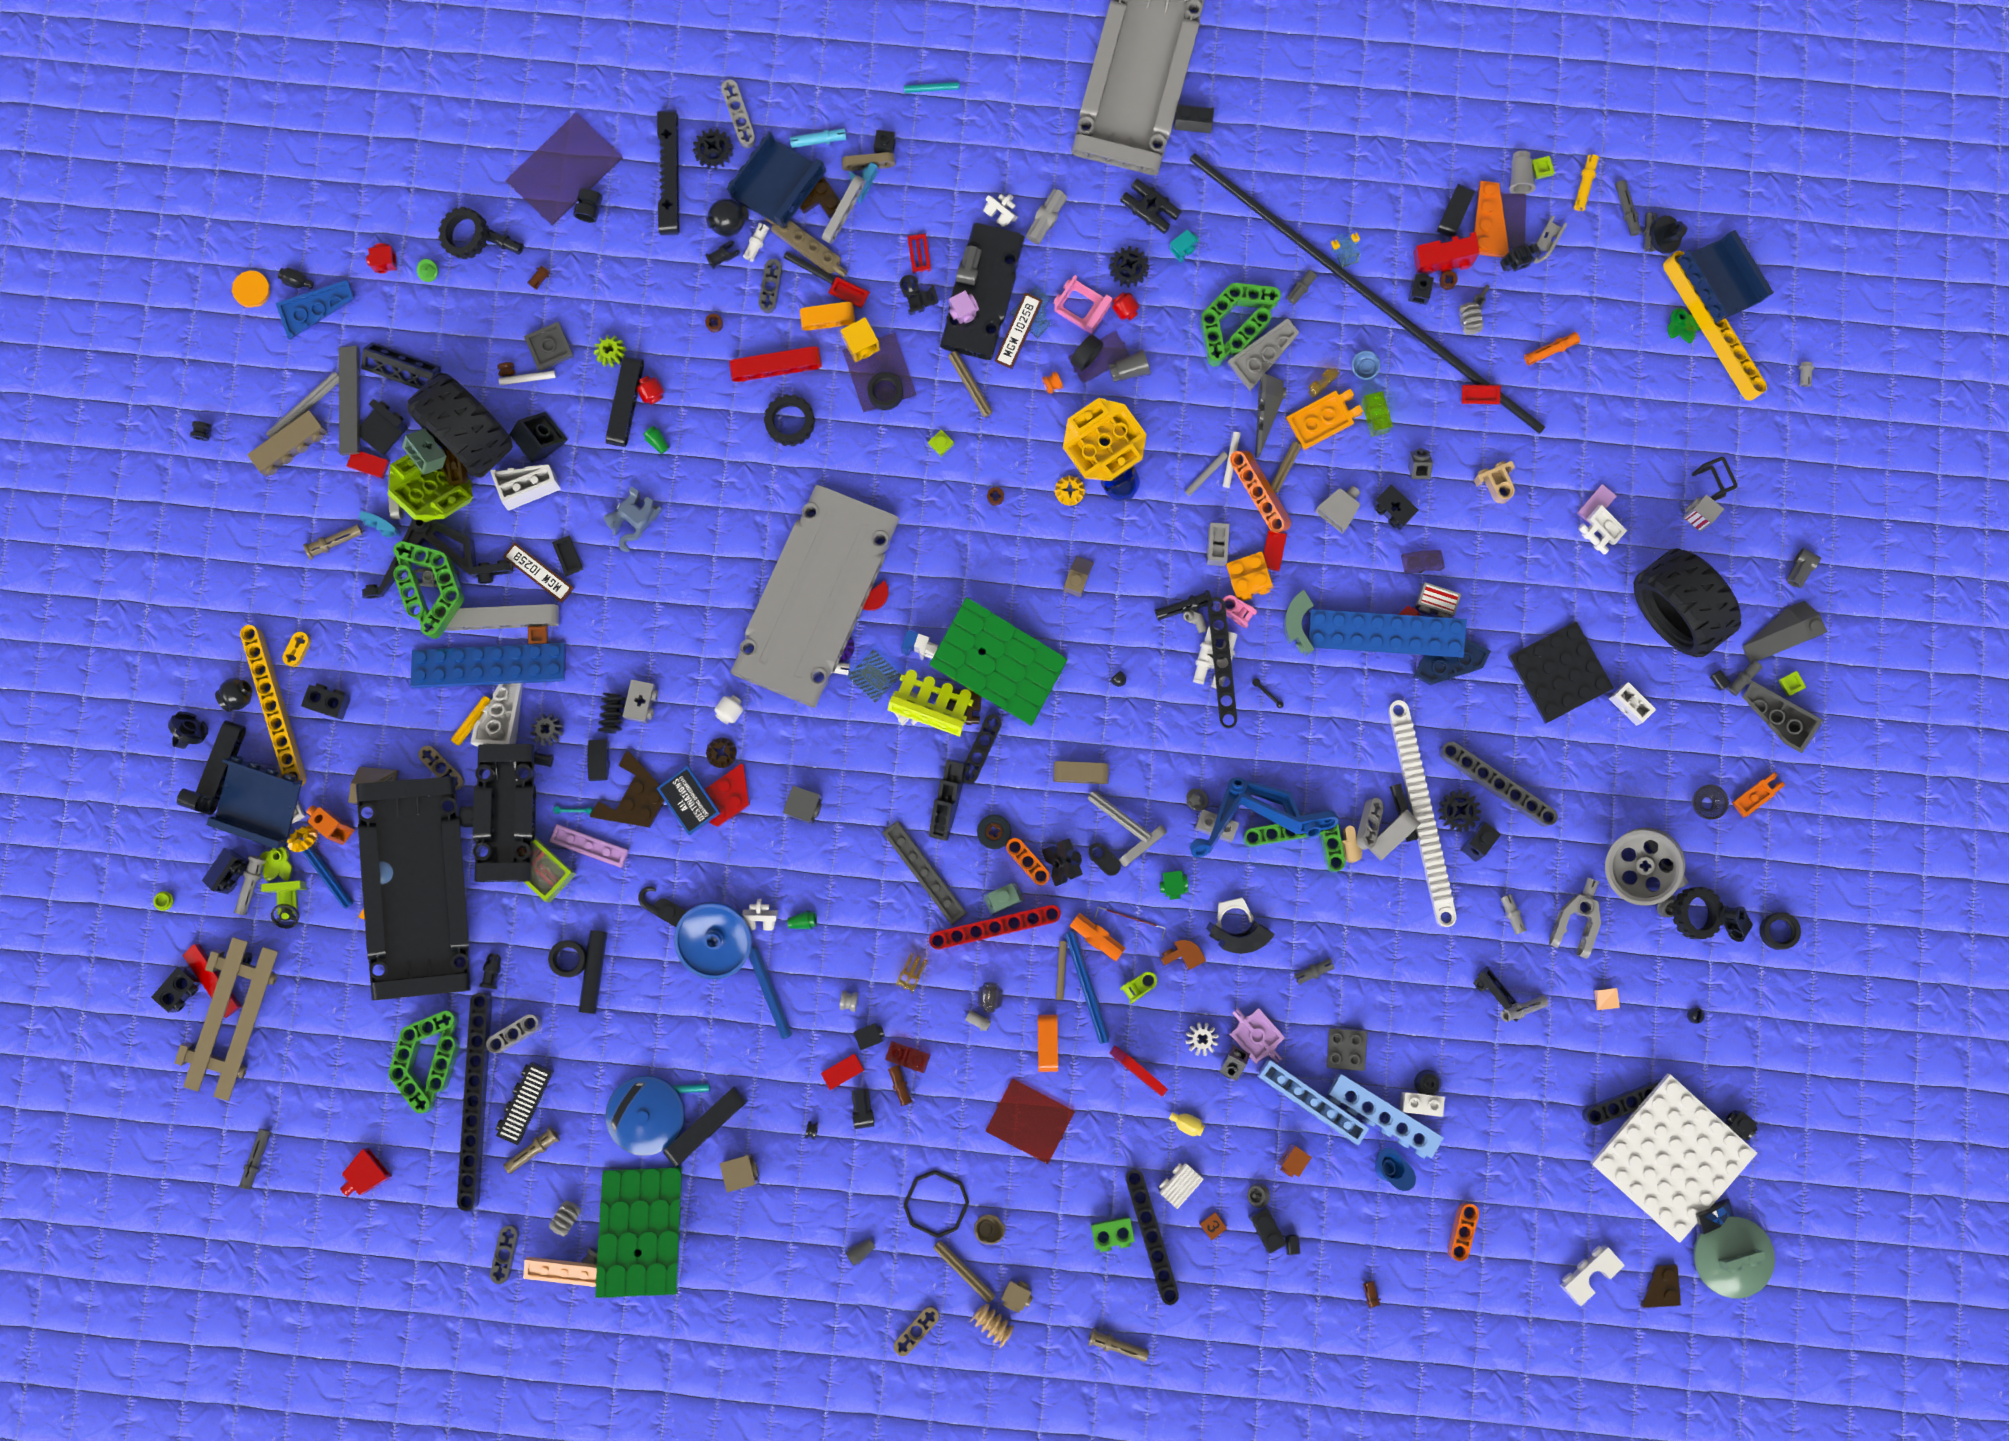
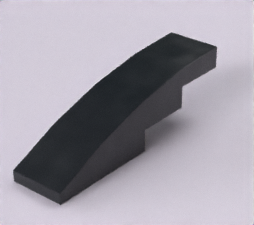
M953 759L946 760L944 777L940 780L938 798L934 800L929 837L945 841L949 838L964 781L967 764L965 762Z

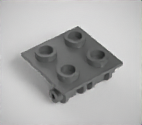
M1329 1028L1327 1068L1365 1071L1368 1031Z

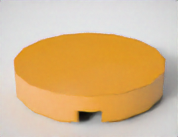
M257 271L241 273L236 277L232 285L233 297L240 305L246 308L263 305L268 300L271 292L269 281L263 274Z

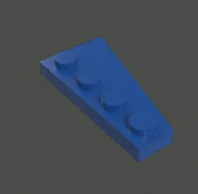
M345 280L277 302L276 306L287 338L290 340L354 300L355 297L349 281Z

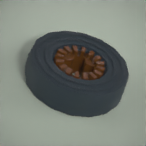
M988 815L978 824V839L986 848L1000 849L1010 840L1011 826L1002 816ZM991 827L1000 830L997 833V837L989 835Z

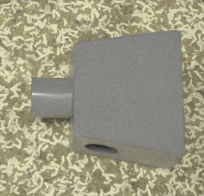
M1351 486L1347 492L1339 488L1317 507L1315 513L1343 534L1360 506V503L1355 500L1359 496L1360 491L1354 486Z

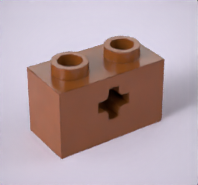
M1290 1144L1277 1164L1282 1166L1280 1170L1286 1175L1300 1177L1312 1157L1295 1145Z

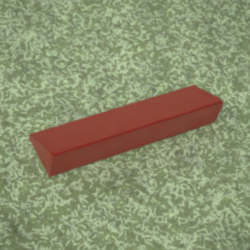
M195 943L182 956L212 998L220 973L218 970L214 972L205 970L209 957L201 945ZM233 992L224 1015L225 1018L242 1007Z

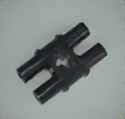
M1137 178L1131 188L1143 196L1142 201L1136 200L1125 192L1120 202L1130 208L1134 216L1137 215L1145 221L1146 225H1152L1165 234L1171 224L1159 217V212H1165L1176 221L1182 211L1170 203L1168 197L1155 190V187H1149Z

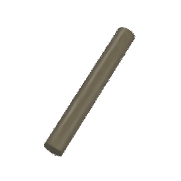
M1059 941L1056 1000H1064L1067 941Z

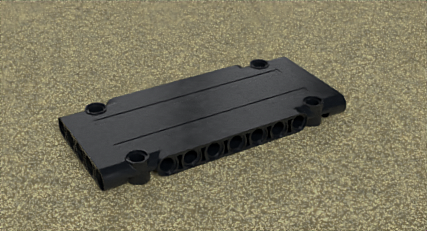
M455 777L356 784L359 821L358 836L371 1000L471 990L461 834L457 813ZM445 801L452 802L453 810L450 812L444 811L442 804ZM365 807L371 808L373 810L372 817L364 818L361 815L362 809ZM379 862H386L393 869L392 879L385 884L380 882ZM456 957H464L465 964L462 967L454 965ZM381 964L384 966L385 970L382 975H375L373 973L375 965Z

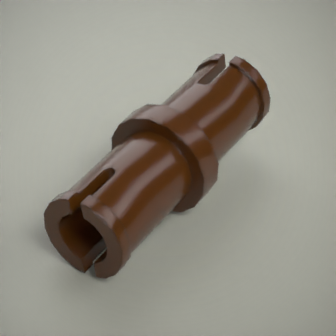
M900 1065L887 1069L894 1085L892 1088L896 1090L900 1105L905 1106L912 1103L913 1101L907 1089L908 1083L903 1078Z

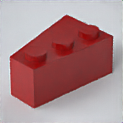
M1476 232L1470 233L1471 237L1459 239L1458 236L1452 237L1453 241L1441 243L1438 240L1417 245L1413 252L1416 272L1431 274L1434 271L1441 270V272H1446L1455 268L1460 270L1469 269L1480 253Z

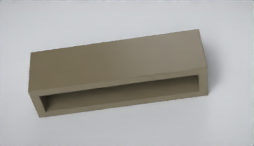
M308 410L248 453L247 456L258 471L267 477L268 475L275 474L282 465L290 463L297 454L305 452L311 444L322 440L328 432L316 416Z

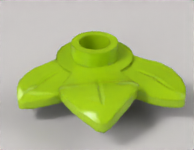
M272 848L271 851H265L260 855L261 858L266 859V863L263 864V877L267 882L274 880L278 875L285 881L290 879L292 865L288 861L289 851L286 848Z

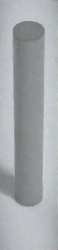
M1223 451L1184 492L1191 496L1228 458L1227 453Z

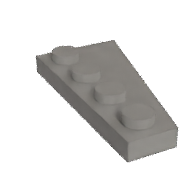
M1287 318L1228 360L1229 366L1249 392L1294 341L1299 332Z

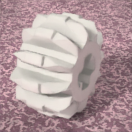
M1199 1022L1197 1023L1198 1030L1191 1026L1190 1030L1193 1034L1186 1033V1036L1191 1037V1040H1186L1185 1043L1193 1044L1189 1047L1190 1051L1197 1048L1195 1055H1199L1202 1049L1203 1055L1206 1056V1048L1210 1052H1214L1210 1045L1218 1046V1042L1212 1040L1219 1036L1218 1034L1211 1035L1215 1031L1214 1027L1207 1031L1208 1023H1205L1202 1029ZM1199 1034L1201 1036L1206 1035L1207 1039L1205 1040L1207 1041L1205 1044L1197 1042Z

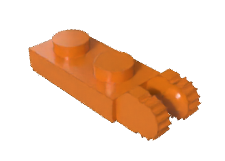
M1775 772L1760 780L1731 802L1743 818L1775 796V793L1785 786L1782 781L1777 783L1772 789L1767 783L1776 778L1777 774Z

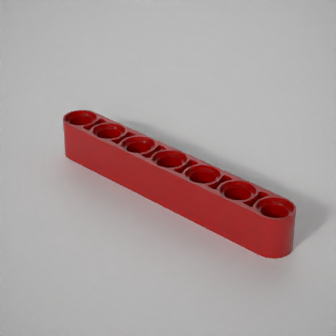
M1049 905L934 932L930 936L929 943L934 949L942 950L1056 923L1061 916V912L1057 906ZM1049 909L1056 910V919L1051 920L1047 918L1046 912ZM1034 913L1038 916L1039 920L1036 924L1028 922L1027 917L1029 914ZM1011 918L1019 920L1020 924L1017 928L1013 929L1009 926L1008 922ZM993 922H997L1001 926L1000 931L997 933H993L989 929ZM973 927L981 928L982 933L979 937L971 935ZM955 931H960L963 934V938L959 942L952 940V934ZM937 935L942 936L944 939L941 946L933 944V938Z

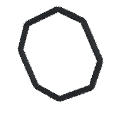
M934 1170L914 1179L903 1207L912 1227L939 1238L959 1228L968 1208L969 1199L961 1181ZM934 1174L958 1184L965 1200V1205L955 1227L938 1234L913 1223L907 1206L917 1182Z

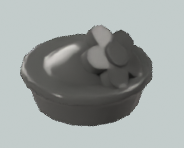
M1195 788L1187 793L1186 803L1190 809L1201 811L1208 806V797L1204 791Z
M1671 895L1668 899L1658 903V914L1662 917H1673V902L1677 898Z
M1256 1183L1249 1188L1247 1198L1252 1206L1263 1208L1269 1203L1270 1192L1264 1184Z

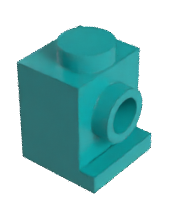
M1187 229L1170 243L1169 250L1182 263L1185 255L1189 256L1195 251L1199 239Z

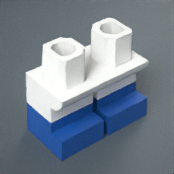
M907 630L901 652L909 656L910 651L919 653L921 660H924V657L932 659L938 649V645L929 642V637Z

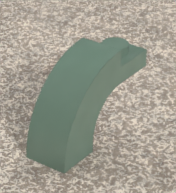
M1305 590L1295 596L1288 606L1284 616L1283 627L1287 642L1290 644L1296 641L1297 650L1306 657L1314 651V648L1302 629V618L1314 605Z

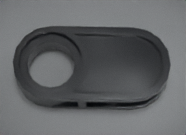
M1094 843L1091 845L1088 851L1090 859L1105 874L1109 876L1118 874L1121 868L1119 860L1103 844ZM1100 847L1103 850V855L1100 858L1094 857L1092 855L1093 848Z

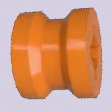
M1056 371L1052 372L1048 377H1042V382L1048 394H1052L1056 389L1060 390L1063 388L1061 379Z

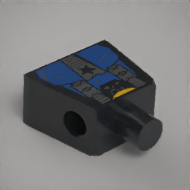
M1482 821L1461 848V851L1477 862L1488 853L1501 833Z

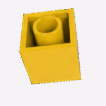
M866 317L840 330L842 339L855 363L880 350L879 341Z

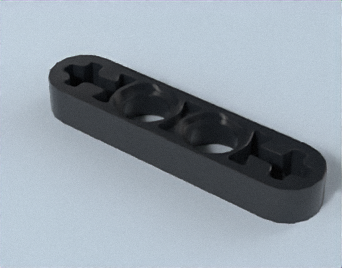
M989 715L984 720L965 762L967 763L966 773L971 769L970 766H967L968 763L974 767H979V769L976 770L974 768L972 772L974 778H970L969 781L966 780L964 775L963 782L965 784H973L978 779L1002 725L1001 719L997 715ZM996 719L998 726H994L991 730L992 733H995L994 736L989 732H984V728L988 730L990 727L988 721ZM986 735L991 739L989 745L983 746L980 744L979 740L982 736ZM974 753H980L983 756L980 763L972 761L971 758Z

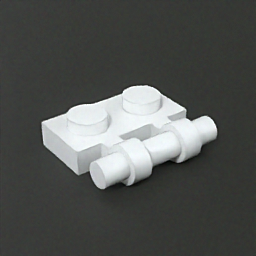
M1598 505L1587 518L1591 524L1589 527L1584 523L1578 527L1582 532V536L1585 539H1589L1593 543V547L1602 554H1606L1609 551L1606 547L1608 542L1611 545H1615L1627 531L1602 505ZM1596 531L1602 535L1600 539L1594 534Z

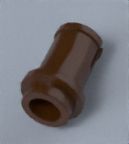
M543 266L537 267V271L527 282L535 290H538L546 277L549 278L550 272Z
M1375 1281L1362 1283L1367 1299L1365 1303L1368 1304V1307L1380 1306L1381 1298L1378 1297Z

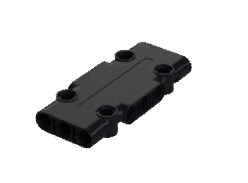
M981 223L973 224L966 246L971 245L981 249L977 268V280L975 286L955 281L951 297L966 290L968 295L972 294L975 298L979 310L976 311V316L971 322H963L956 325L950 323L953 318L949 311L940 343L941 348L984 360H992L1001 324L1004 323L1015 283L1016 270L1025 239L1024 235ZM1007 259H1013L1015 262L1012 264H1008L1005 261ZM994 328L996 332L989 334L986 330Z
M533 744L478 745V767L475 771L477 785L474 787L473 839L476 841L473 849V855L475 856V882L532 881V857L534 856L532 841L535 839L536 786L534 784L536 772L534 770L535 745ZM525 769H528V770H529V775H528V777L525 778V779H522V777H521L522 771L525 770ZM485 770L490 771V776L487 779L482 777ZM487 847L488 854L482 857L480 854L481 849ZM522 847H526L527 854L521 857L519 851Z

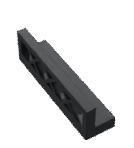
M373 342L363 348L361 369L419 390L424 386L418 379L419 377L427 378L429 381L436 373H440L441 370L440 366ZM368 358L373 359L377 366L368 365ZM383 365H390L395 372H388ZM401 371H407L412 378L406 379Z

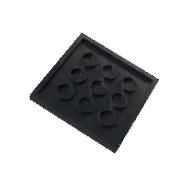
M1577 622L1508 657L1545 724L1614 688Z

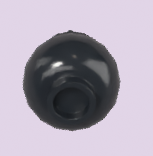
M230 678L220 685L219 690L215 692V698L218 704L227 712L240 710L251 702L252 688L245 680Z

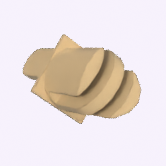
M1347 826L1343 829L1344 841H1342L1344 856L1347 862L1354 863L1362 858V849L1357 844L1355 828Z

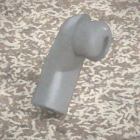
M1193 610L1184 612V620L1195 624L1199 634L1207 631L1202 614Z

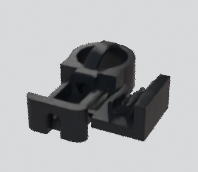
M905 275L900 280V289L903 296L907 297L910 307L908 313L910 315L915 314L916 311H919V313L923 312L925 309L922 305L927 307L939 303L934 285H931L928 291L923 292L921 290L920 292L918 280L913 275ZM910 280H913L916 284L914 289H912ZM905 281L907 282L909 291L903 288V283Z

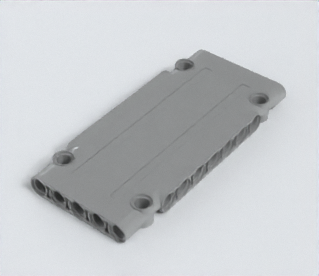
M1205 0L1110 1L1080 111V120L1071 149L1073 155L1149 175H1158L1167 140L1171 134ZM1190 10H1196L1197 13H1192ZM1083 126H1088V127H1090V129H1089V130H1083L1082 127H1083ZM1160 144L1162 147L1155 148L1153 145Z
M815 485L808 503L802 509L800 520H797L793 526L745 633L746 638L740 644L739 654L730 673L797 702L816 708L824 688L829 683L830 674L835 671L875 583L885 559V552L890 547V540L900 519L891 513L823 486ZM810 511L816 512L813 517H808L807 514ZM880 538L886 540L882 545L876 544V541ZM753 646L754 650L752 653H745L747 647ZM817 675H824L823 681H815Z

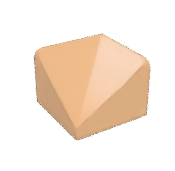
M1617 988L1594 991L1597 1010L1620 1008Z

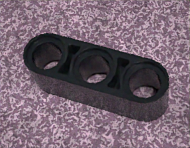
M1461 184L1457 185L1436 232L1450 238L1455 237L1475 190Z

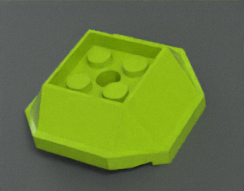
M408 454L390 464L387 495L414 520L429 522L435 519H445L469 504L473 498L470 479H468L469 483L449 486L446 476L441 469L423 475Z

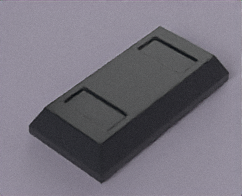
M570 535L552 542L566 577L583 570Z

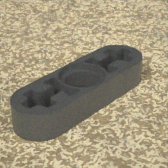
M776 259L768 260L764 267L759 296V306L764 313H772L777 305L782 266ZM776 265L777 269L774 270V277H771L770 268ZM774 282L776 287L774 290L769 291L765 288L766 284ZM767 295L770 296L769 300L772 304L768 308L763 304L767 302Z
M514 1225L503 1227L499 1233L490 1272V1278L496 1284H502L510 1277L519 1238V1230ZM509 1229L514 1234V1237H511L508 1244H512V1247L502 1245V1242H507L508 1237L505 1235V1232H508ZM502 1249H507L510 1252V1257L507 1260L500 1258L499 1253ZM497 1262L500 1264H508L507 1266H503L502 1273L505 1274V1277L500 1278V1280L498 1279V1275H495V1273L500 1271L501 1265H497Z

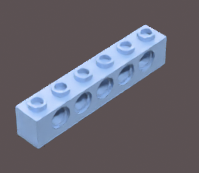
M1267 1060L1258 1073L1257 1077L1354 1144L1359 1145L1368 1132L1369 1128L1271 1060Z
M1342 1074L1337 1075L1327 1092V1095L1331 1096L1330 1101L1338 1106L1341 1103L1347 1106L1346 1111L1356 1117L1358 1114L1363 1116L1365 1123L1372 1127L1374 1125L1382 1128L1381 1133L1390 1138L1392 1135L1399 1139L1397 1142L1406 1148L1411 1146L1416 1149L1414 1153L1423 1159L1426 1156L1432 1158L1443 1140V1137ZM1348 1091L1354 1093V1100L1351 1102L1345 1099V1094ZM1366 1101L1371 1104V1110L1367 1113L1362 1109V1105ZM1382 1112L1388 1114V1120L1385 1123L1379 1120ZM1402 1122L1405 1125V1131L1399 1134L1396 1127ZM1417 1133L1422 1135V1141L1419 1144H1415L1413 1140L1414 1135Z

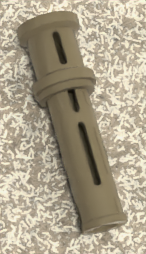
M356 524L329 537H319L317 541L310 544L305 543L303 547L309 559L312 560L318 554L328 553L330 548L363 535L359 524Z
M551 1126L548 1127L545 1133L534 1138L532 1144L504 1163L505 1170L512 1174L539 1152H546L550 1145L560 1141L558 1133Z
M1096 1328L1091 1330L1088 1346L1094 1345L1103 1348L1105 1352L1112 1350L1143 1362L1147 1361L1148 1349L1146 1350L1115 1339L1112 1334L1109 1333L1107 1335L1098 1332Z

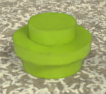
M162 891L155 895L153 903L158 910L166 911L173 906L174 898L171 893Z

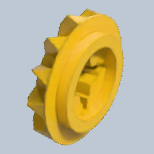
M1069 475L1062 477L1056 483L1055 495L1062 504L1072 506L1078 504L1083 499L1085 488L1083 482L1078 477ZM1069 483L1072 489H1075L1072 492L1071 498H1069L1068 492L1064 490L1068 488Z
M302 825L300 829H295V832L290 834V838L287 840L288 847L293 852H302L308 849L316 841L317 831L310 825L306 827Z

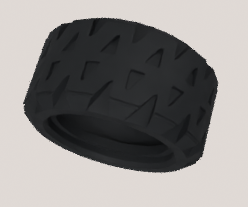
M436 373L406 403L408 413L422 429L425 428L442 449L448 448L466 467L467 472L471 476L484 477L512 450V439L507 431L469 391L449 374Z
M1678 548L1670 549L1640 572L1633 582L1636 602L1644 617L1668 644L1684 654L1693 657H1704L1737 632L1741 626L1740 607L1731 588L1710 564L1694 553Z

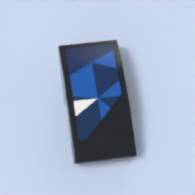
M1728 1198L1716 1202L1711 1208L1695 1214L1699 1230L1702 1234L1720 1228L1727 1217L1734 1216Z

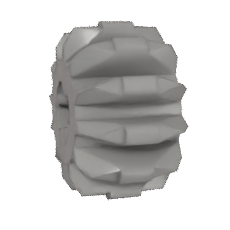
M1476 302L1461 305L1459 308V321L1462 331L1466 335L1481 332L1483 329V316L1480 306Z
M564 1201L553 1217L549 1228L558 1235H567L579 1216L581 1208L573 1202Z

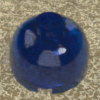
M1133 466L1112 481L1102 480L1101 485L1111 499L1127 501L1132 499L1138 491L1140 478Z

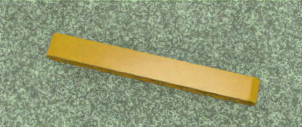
M1676 251L1663 263L1666 274L1742 396L1746 400H1754L1766 391L1767 384L1727 319L1715 323L1677 260L1684 252Z
M246 625L241 629L240 637L281 773L293 775L297 773L298 779L303 781V786L307 780L264 634L260 629L252 625ZM255 631L254 637L249 639V634ZM257 649H260V654L257 657H255V651ZM265 666V672L260 675V669ZM270 684V691L265 692V687ZM276 702V708L271 710V704ZM281 720V726L276 728V722ZM286 737V745L281 746L282 739ZM292 755V762L287 764V758Z

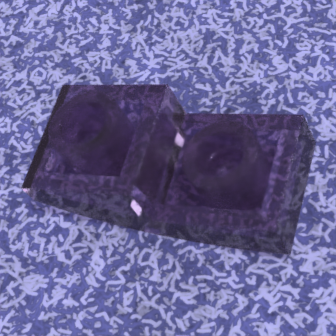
M1441 550L1418 551L1401 555L1404 573H1422L1425 570L1441 571L1445 568Z

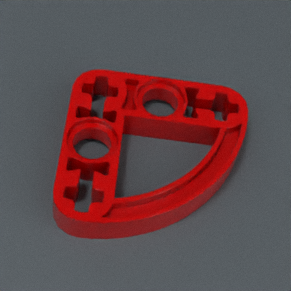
M1117 1046L1110 1050V1055L1161 1097L1169 1090Z

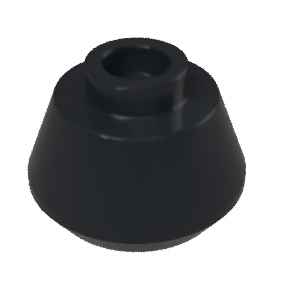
M1423 1070L1416 1075L1414 1086L1419 1094L1436 1095L1441 1088V1079L1434 1071Z

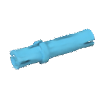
M845 128L831 131L825 129L824 132L790 136L791 148L821 143L830 144V142L846 140Z

